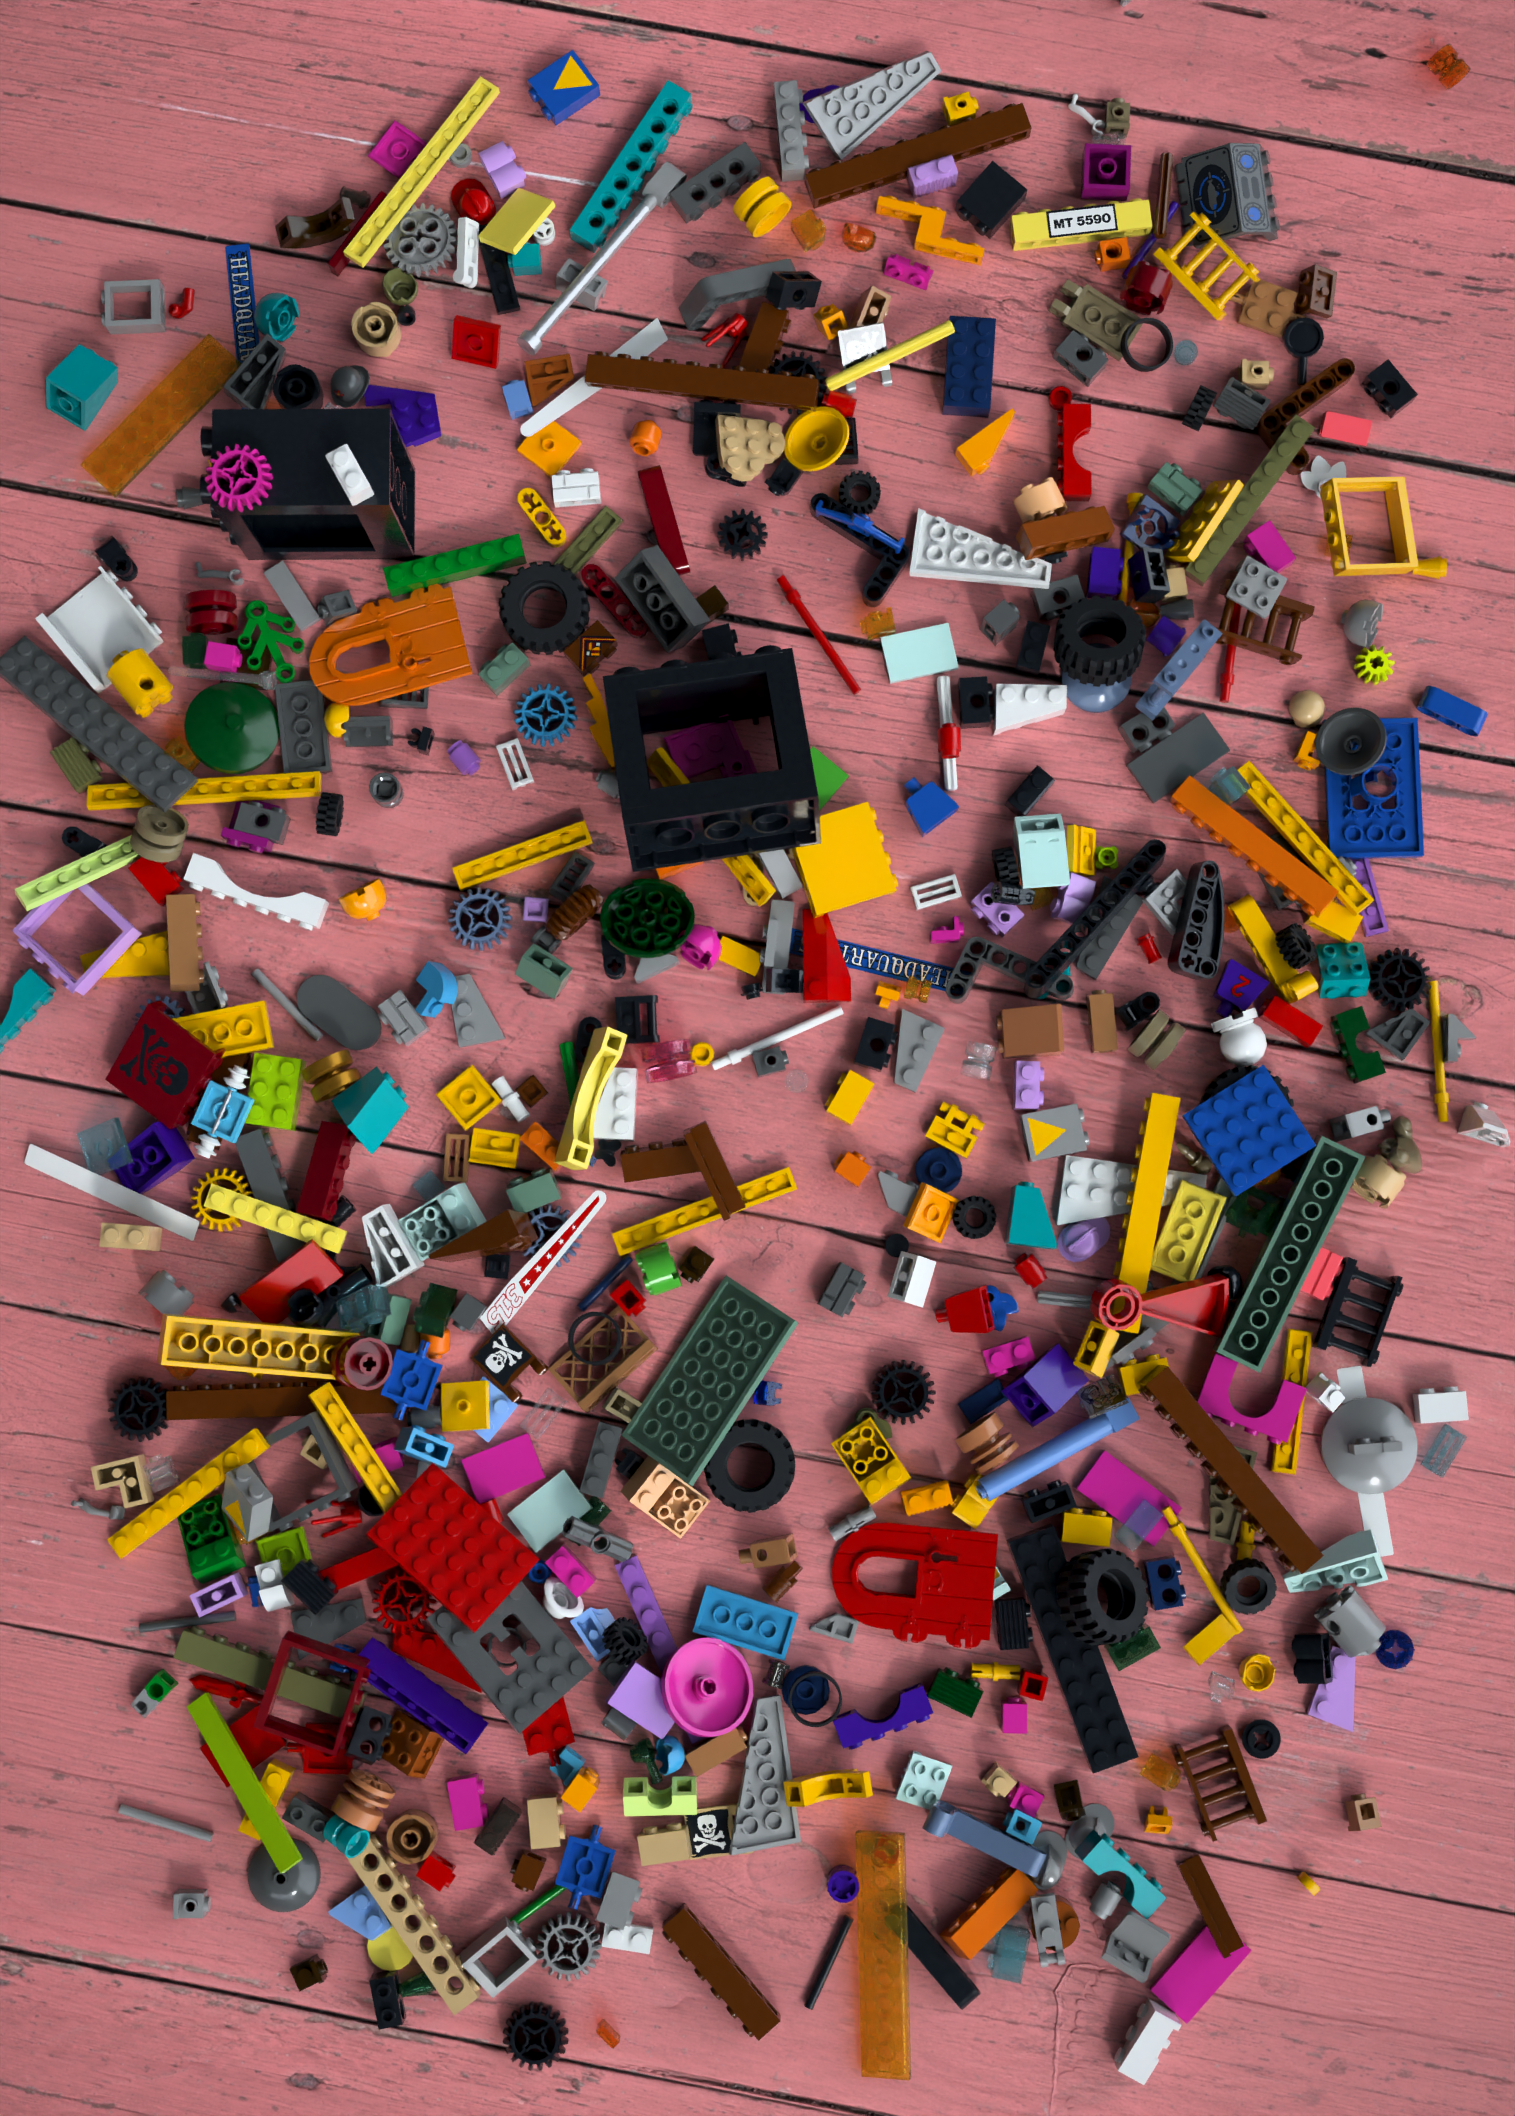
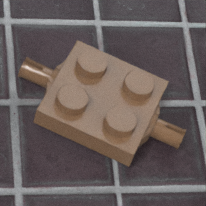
M1263 280L1258 282L1252 281L1250 290L1246 295L1235 293L1229 299V301L1242 304L1238 324L1278 338L1283 336L1285 327L1290 321L1293 322L1296 319L1306 317L1293 312L1298 292Z

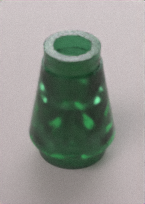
M424 1971L399 1983V1992L403 1998L431 1995L433 1991H436V1988Z

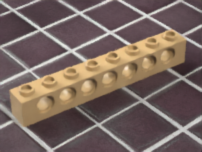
M369 1831V1842L362 1853L354 1858H346L453 2015H456L480 1996L481 1991L479 1989H481V1985L473 1976L470 1977L462 1966L460 1955L456 1956L451 1949L453 1945L446 1935L442 1936L438 1930L439 1924L433 1915H428L423 1908L425 1904L418 1894L414 1895L409 1888L411 1886L409 1879L404 1874L398 1872L395 1859L390 1853L386 1854L383 1850V1842L376 1833L372 1834ZM368 1854H374L377 1857L378 1862L376 1866H372L367 1862ZM382 1874H387L390 1876V1886H385L382 1884ZM396 1894H400L405 1898L404 1906H398L395 1903L394 1897ZM409 1915H415L419 1918V1926L414 1927L410 1925L408 1921ZM424 1935H428L433 1939L432 1947H427L423 1944L422 1937ZM437 1956H443L447 1959V1967H440L437 1964ZM451 1977H458L462 1982V1986L460 1988L453 1987L450 1983Z

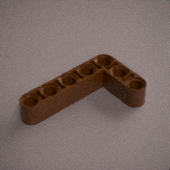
M1347 358L1338 360L1262 415L1256 429L1258 435L1270 450L1295 415L1303 416L1350 381L1355 372L1353 361ZM1338 369H1344L1347 375H1341ZM1319 382L1327 383L1329 388H1322ZM1301 395L1308 396L1311 402L1303 401ZM1287 408L1291 410L1292 415H1285L1282 409ZM1264 422H1271L1274 428L1269 429L1265 427ZM1303 446L1295 456V458L1301 461L1302 465H1295L1291 462L1286 469L1291 475L1300 474L1309 462V454Z

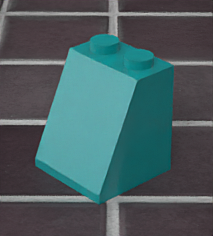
M79 344L46 377V408L86 431L117 385L118 367L111 361L97 355L93 350Z
M377 1066L331 1100L346 1126L371 1154L378 1149L409 1108L404 1100L407 1095L399 1085L394 1087L392 1084L395 1081L387 1071L382 1073Z
M1018 1182V1185L1011 1188L1005 1243L1050 1250L1057 1249V1242L1040 1188H1034L1035 1183Z

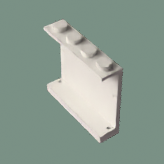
M101 566L98 569L102 574L51 615L46 617L41 613L35 618L98 694L112 684L106 676L114 664L112 660L117 654L124 650L131 652L138 648H143L149 654L164 642L159 636L162 631L154 622L151 624L147 622L145 617L148 614L139 604L137 606L132 604L130 600L133 596L125 587L120 589L117 586L118 578L110 569L105 571Z

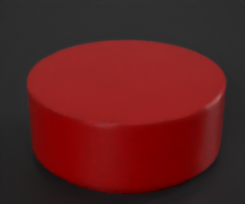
M1057 386L1052 389L1049 395V404L1054 410L1061 411L1063 404H1071L1072 393L1067 387Z

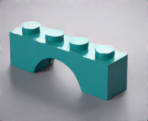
M1093 1829L1074 1850L1075 1853L1098 1876L1108 1871L1125 1873L1126 1886L1123 1896L1132 1907L1148 1919L1166 1899V1896L1160 1891L1163 1886L1153 1877L1149 1880L1145 1876L1147 1872L1137 1862L1134 1865L1129 1862L1131 1857L1121 1847L1116 1850L1113 1847L1115 1842L1107 1834L1103 1833L1100 1835Z

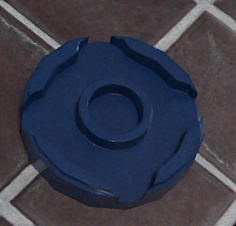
M932 1148L925 1151L919 1157L915 1166V1176L919 1185L923 1182L947 1193L959 1184L962 1177V1165L959 1158L951 1150Z
M802 1665L788 1672L783 1680L782 1694L789 1708V1691L793 1682L802 1674L810 1671H820L814 1666ZM809 1676L795 1686L791 1701L796 1713L804 1715L813 1714L826 1704L830 1693L828 1679L821 1676Z

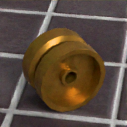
M341 1050L328 1055L302 1070L301 1074L306 1084H316L310 1091L316 1103L338 1096L362 1078L358 1069H347L353 1063L348 1050Z

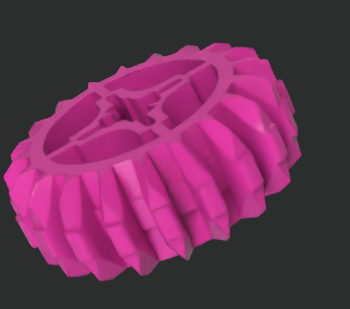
M235 444L234 450L231 451L229 446H226L225 454L217 451L216 454L219 458L217 460L210 458V463L213 467H206V472L210 474L205 477L206 483L209 484L207 491L213 493L211 497L214 501L219 500L218 504L220 507L224 508L227 505L229 511L233 512L237 506L239 512H243L246 505L249 510H253L252 503L256 502L257 505H261L262 502L259 498L261 496L268 498L265 490L272 489L271 483L268 482L273 480L272 473H269L271 466L269 463H266L267 459L264 455L259 456L257 449L250 451V447L245 445L241 451L240 446ZM236 462V464L233 467L227 468L229 465ZM248 463L257 467L258 478H254L252 474L248 473ZM221 478L230 483V494L221 489ZM252 488L247 493L242 494L245 489Z

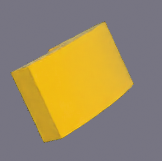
M1221 1613L1186 1643L1183 1648L1199 1666L1230 1640L1237 1631Z

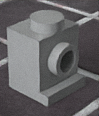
M178 1889L173 1894V1919L204 1918L211 1909V1897H207L208 1889ZM188 1902H193L195 1909H189Z

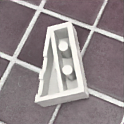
M996 684L994 689L993 736L1030 723H1037L1063 715L1067 708V685Z
M390 1204L381 1205L362 1217L367 1245L370 1248L372 1257V1269H374L377 1281V1291L390 1287L425 1266L423 1261H420L400 1226L399 1219Z

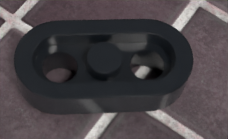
M586 1017L579 1024L575 1056L583 1064L586 1056L582 1054V1050L585 1047L589 1048L593 1032L589 1033L586 1031L587 1025L592 1024L595 1029L602 1028V1024L595 1017Z

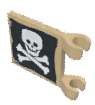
M737 1803L697 1808V1815H684L685 1825H688L692 1848L690 1860L730 1855L729 1851L734 1827L733 1815H736Z

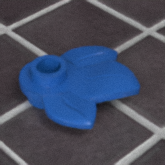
M986 1285L988 1293H992L994 1296L993 1300L990 1301L995 1326L994 1330L1002 1331L1006 1324V1314L1019 1312L1017 1302L1010 1294L1000 1293L996 1287Z

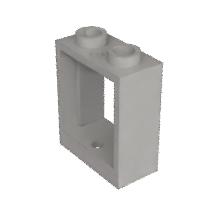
M160 279L104 281V290H101V300L105 304V312H102L101 319L102 325L107 328L110 334L166 332L165 288ZM151 292V319L114 320V293Z
M504 1916L460 1953L461 1964L486 1992L494 1998L538 1960L537 1947L530 1937L525 1938L523 1936L522 1929L516 1921H510ZM507 1935L524 1954L495 1978L478 1958Z

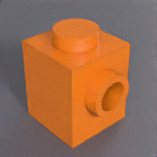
M853 1151L852 1154L847 1152L845 1156L840 1154L833 1164L837 1167L834 1172L857 1188L871 1169V1166L864 1162L866 1158L856 1151Z

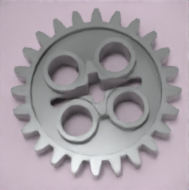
M422 203L420 209H417L415 204H413L412 210L407 211L385 239L386 244L383 246L387 252L388 259L391 260L394 267L398 266L403 272L406 270L407 274L415 271L418 278H420L421 272H425L428 277L430 270L433 269L437 274V267L439 265L446 268L444 261H452L449 253L457 252L454 245L458 244L456 238L457 231L453 220L450 219L448 213L444 214L441 208L435 211L433 204H431L426 209L424 203ZM415 227L412 231H407L409 228ZM432 228H437L435 231L429 232ZM407 249H412L409 253H404ZM435 249L434 252L427 253L429 250Z

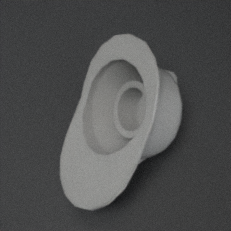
M1089 1804L1084 1807L1086 1815L1081 1816L1079 1820L1073 1821L1066 1834V1846L1074 1857L1079 1858L1074 1850L1093 1829L1100 1835L1103 1833L1109 1837L1112 1835L1114 1818L1106 1806Z
M1044 1831L1037 1834L1032 1845L1047 1854L1037 1877H1033L1024 1873L1041 1890L1052 1888L1058 1883L1067 1858V1846L1064 1839L1055 1832Z

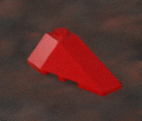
M802 909L804 1003L851 1002V977L828 913L813 918L811 909Z

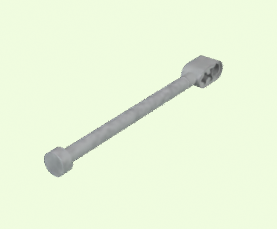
M668 161L662 165L646 184L642 193L645 198L530 331L524 330L517 338V343L525 352L530 355H535L542 347V338L657 205L662 209L668 204L670 192L686 181L687 175Z

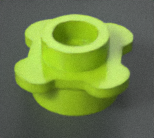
M1098 846L1096 848V868L1110 867L1111 869H1116L1118 867V862L1116 861L1118 849L1115 846L1105 848Z

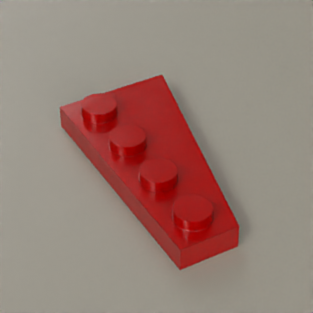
M400 1627L398 1628L394 1637L393 1652L482 1693V1689L436 1633L415 1629V1633L412 1634L409 1628H407L406 1634L402 1635ZM480 1642L481 1646H482V1647L485 1649V1651H486V1644H487V1643Z

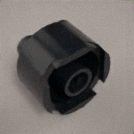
M293 364L284 367L278 372L277 378L273 383V393L281 409L322 408L323 389L317 376L311 369Z

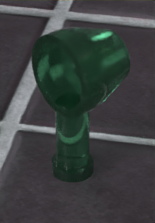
M649 1738L638 1741L630 1748L633 1762L646 1763L651 1783H660L663 1781V1778L655 1762L652 1742Z

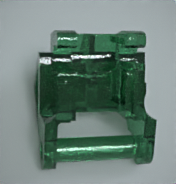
M1252 1186L1237 1195L1236 1200L1225 1213L1226 1222L1240 1228L1238 1236L1242 1238L1245 1237L1247 1232L1254 1236L1258 1233L1268 1236L1285 1199L1282 1197L1277 1198ZM1249 1195L1266 1204L1261 1210H1258L1247 1204Z

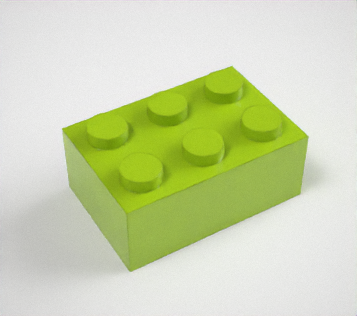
M262 1053L254 1054L248 1097L255 1100L245 1124L296 1131L304 1080L301 1072L306 1067V1061Z

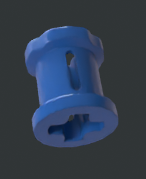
M335 1643L334 1647L351 1653H355L356 1648L346 1644ZM334 1661L329 1664V1668L343 1673L350 1672L348 1666Z

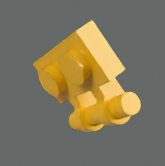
M943 1101L939 1110L947 1113L945 1119L936 1115L925 1137L967 1159L978 1139L970 1131L972 1128L982 1131L985 1123L978 1120L976 1115H969L959 1110V1106L955 1104L950 1105ZM953 1118L966 1123L964 1129L952 1124Z

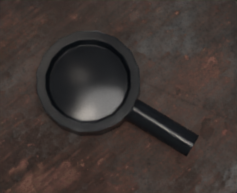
M1306 317L1296 319L1290 323L1283 338L1284 347L1288 353L1298 358L1297 385L1306 384L1307 358L1312 357L1319 351L1324 340L1323 329L1319 323Z

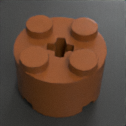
M1055 1895L1063 1949H1065L1077 1938L1080 1923L1071 1903L1064 1897ZM1030 1907L1028 1923L1036 1940L1032 1908ZM1055 1946L1045 1947L1048 1950L1055 1951Z

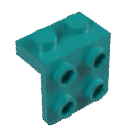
M1360 942L1318 944L1316 946V955L1321 974L1318 988L1319 999L1366 996L1371 978L1363 944Z

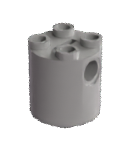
M1351 1585L1344 1588L1339 1595L1337 1592L1331 1594L1325 1600L1327 1605L1319 1608L1314 1613V1617L1350 1658L1368 1656L1381 1645L1379 1638L1386 1630V1626Z

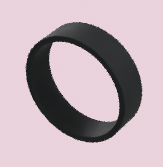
M1139 319L1124 331L1120 343L1121 353L1126 363L1133 369L1141 372L1153 371L1165 364L1172 354L1173 338L1171 332L1164 323L1157 319ZM1146 323L1153 325L1164 336L1166 342L1165 356L1156 366L1139 364L1133 359L1128 350V335L1137 324Z
M588 1312L573 1322L568 1334V1343L571 1352L580 1361L592 1366L604 1365L613 1360L619 1353L622 1345V1332L616 1321L601 1312ZM593 1316H601L609 1319L616 1328L617 1343L615 1349L603 1360L594 1362L584 1360L577 1354L574 1348L573 1337L575 1330L583 1320Z
M810 1671L802 1674L793 1682L789 1691V1706L792 1714L800 1723L810 1727L825 1726L832 1722L840 1712L842 1705L841 1691L837 1682L830 1675L820 1671ZM809 1676H821L830 1680L835 1685L839 1694V1703L836 1711L831 1717L821 1722H809L802 1719L792 1706L791 1698L795 1686Z

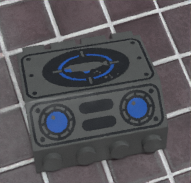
M1228 143L1182 158V163L1175 165L1177 182L1181 183L1177 187L1180 204L1184 205L1181 207L1183 226L1191 227L1196 222L1190 216L1192 212L1198 215L1202 212L1211 221L1209 226L1223 241L1242 235H1263L1268 241L1278 239L1277 231L1280 230V224L1274 213L1277 203L1274 194L1271 192V186L1274 185L1271 172L1268 171V164L1271 162L1268 150H1264L1260 144ZM1190 227L1184 229V234ZM1201 229L1186 246L1194 245L1196 249L1204 247L1211 237Z

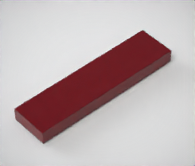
M379 192L329 260V268L337 277L350 261L343 251L387 196L385 192Z

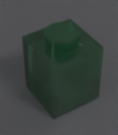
M190 633L189 636H182L183 665L187 669H208L204 664L208 641L210 640L206 635L203 636L202 633Z

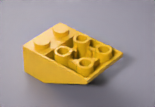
M871 1417L831 1443L871 1505H874L911 1480L910 1475Z

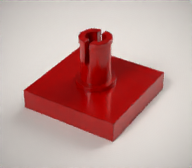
M456 315L453 322L452 359L496 369L499 363L501 325Z

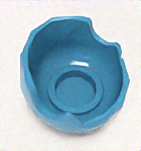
M666 1735L663 1740L661 1738L657 1739V1755L655 1759L662 1762L663 1766L659 1769V1772L666 1776L682 1767L685 1761V1752L681 1743L674 1736Z

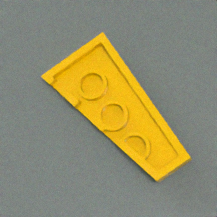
M168 930L136 939L101 978L170 975ZM107 948L80 955L84 973Z

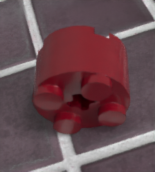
M1138 261L1137 265L1131 267L1120 293L1121 301L1124 298L1127 302L1126 307L1142 315H1150L1151 312L1157 311V314L1162 313L1173 286L1172 273L1166 269L1150 266L1146 261Z

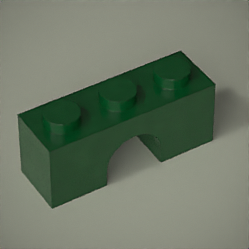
M1360 1006L1330 1017L1332 1020L1330 1028L1333 1035L1338 1037L1340 1043L1338 1044V1050L1341 1057L1346 1059L1348 1065L1346 1066V1073L1349 1079H1353L1355 1084L1386 1073L1379 1051L1363 1053L1356 1046L1357 1035L1370 1028L1363 1007Z

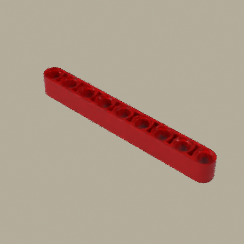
M495 1498L479 1504L499 1523L504 1521ZM376 1547L318 1572L324 1578L329 1576L337 1584L335 1589L339 1590L395 1567L398 1564L383 1550Z

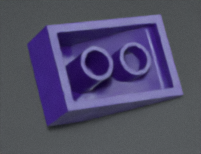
M159 1121L150 1125L108 1161L124 1187L139 1194H144L183 1169L195 1157L178 1129L173 1128L170 1130Z

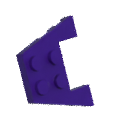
M368 385L364 394L366 407L390 404L391 412L406 447L411 445L416 447L441 437L435 394Z

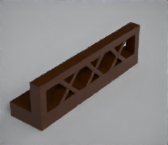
M703 1121L684 1130V1137L723 1220L726 1221L731 1218L732 1213L745 1208L746 1205L707 1122Z
M1199 1854L1176 1864L1221 1956L1225 1959L1231 1956L1230 1953L1244 1947Z

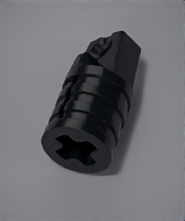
M995 882L991 890V898L994 903L1008 905H1032L1035 891L1032 889H1023L1019 884Z
M341 1195L337 1200V1211L332 1221H318L340 1227L357 1209L344 1195Z

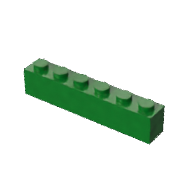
M515 534L384 567L383 570L388 590L392 597L411 593L415 589L422 587L427 589V586L443 585L526 564L527 561L520 535Z

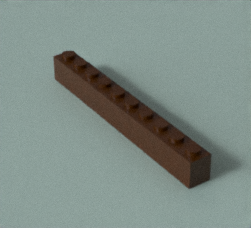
M1014 103L1009 104L1002 110L996 112L988 111L975 119L966 118L957 125H945L939 128L938 131L932 133L924 132L914 139H903L887 148L885 146L878 147L872 153L866 155L863 153L857 154L850 160L844 162L836 161L823 169H812L808 174H805V185L815 209L906 179L908 168L951 154L954 162L1030 138L1032 127L1023 103L1017 105Z
M602 351L588 354L585 383L589 387L716 401H734L743 404L816 411L820 385L819 380L815 379V376L811 374H801V377L792 376V373L778 371L777 375L768 374L769 371L765 369H755V372L746 371V368L732 366L731 370L723 369V366L719 364H709V367L700 366V363L686 361L685 365L677 364V361L673 359H663V362L654 361V358L641 356L640 359H631L630 355L617 354V357H612Z
M317 1381V1386H307V1382H293V1387H283V1382L269 1383L268 1388H260V1383L245 1384V1388L236 1389V1384H222L221 1389H212V1385H197V1390H188V1386H173V1391H166L167 1420L306 1416L317 1411L308 1395L326 1383H331V1381ZM341 1383L340 1385H332L350 1414L394 1413L398 1403L391 1398L380 1395L384 1384L377 1389L368 1391L343 1386ZM409 1407L406 1408L405 1413L409 1412Z

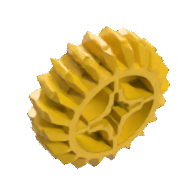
M215 1168L213 1171L214 1177L210 1172H206L205 1177L207 1181L202 1178L198 1179V1182L202 1185L201 1188L193 1187V1190L198 1192V1196H191L192 1200H197V1204L191 1205V1208L200 1210L195 1214V1217L200 1218L204 1216L201 1220L202 1225H206L210 1221V1230H214L217 1225L218 1231L223 1232L226 1225L227 1230L232 1231L233 1223L236 1227L240 1228L242 1224L239 1218L228 1215L229 1218L217 1219L210 1214L213 1209L205 1207L204 1203L211 1184L218 1185L217 1182L222 1180H229L237 1186L234 1189H230L232 1191L247 1196L254 1195L252 1190L247 1191V1188L250 1187L249 1181L243 1184L246 1176L241 1174L237 1178V1170H233L229 1175L228 1168H223L222 1175L220 1170Z

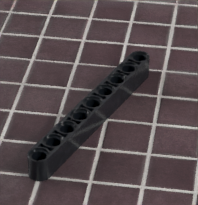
M1153 839L1147 842L1027 972L1024 982V992L1030 998L1042 996L1136 894L1139 888L1158 870L1164 861L1166 846L1162 841ZM1150 852H1156L1159 855L1153 856L1150 854ZM1135 868H1141L1144 872H1138ZM1120 884H1127L1129 888H1123ZM1112 900L1115 904H1108L1105 901ZM1097 916L1100 918V920L1096 921L1091 919L1090 917ZM1082 932L1086 936L1079 937L1075 933ZM1066 948L1070 950V953H1063L1060 949ZM1053 965L1055 969L1050 970L1047 969L1045 966ZM1037 981L1041 985L1033 986L1030 982Z

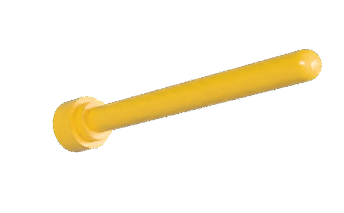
M1127 494L1126 504L1130 510L1129 517L1144 494ZM1128 540L1125 543L1123 571H1121V593L1118 594V599L1125 603L1127 602L1130 582L1128 559L1134 553V545Z

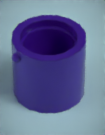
M1163 616L1146 641L1160 650L1163 656L1169 657L1186 631L1184 627H1179Z
M838 1865L829 1872L827 1891L835 1901L847 1903L857 1896L859 1892L858 1871H854L852 1867L847 1865Z

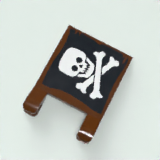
M502 1324L471 1357L512 1402H518L523 1395L511 1384L529 1365L538 1375L545 1374L549 1369L505 1324Z

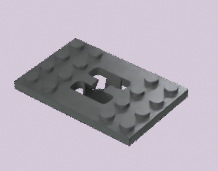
M522 1581L475 1633L468 1629L443 1605L426 1619V1622L517 1734H520L593 1670ZM508 1615H514L521 1624L514 1629L504 1627L502 1622ZM490 1633L492 1635L487 1641L485 1651L480 1644V1639ZM512 1633L519 1640L521 1647L519 1646L511 1653L516 1661L505 1664L499 1662L491 1652L492 1639L496 1636L502 1642ZM533 1638L538 1644L539 1650L533 1656H528L525 1653L527 1649L526 1642ZM517 1665L516 1670L510 1675H505L500 1669Z

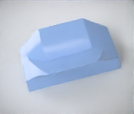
M589 1607L581 1615L570 1620V1622L597 1662L610 1652L609 1649L604 1647L606 1643L602 1641L604 1637L602 1634L615 1619L608 1608L594 1609Z

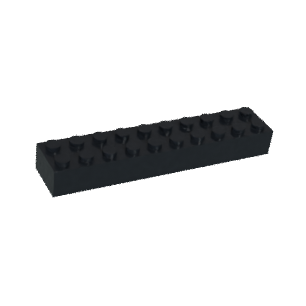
M1048 1524L1007 1539V1544L1090 1770L1094 1774L1139 1757L1099 1647L1086 1644L1084 1641L1074 1636L1075 1632L1071 1633L1068 1630L1066 1621H1063L1060 1616L1062 1612L1060 1607L1057 1606L1059 1595L1056 1594V1587L1060 1584L1058 1578L1060 1573L1064 1572L1063 1567L1067 1560L1054 1525Z

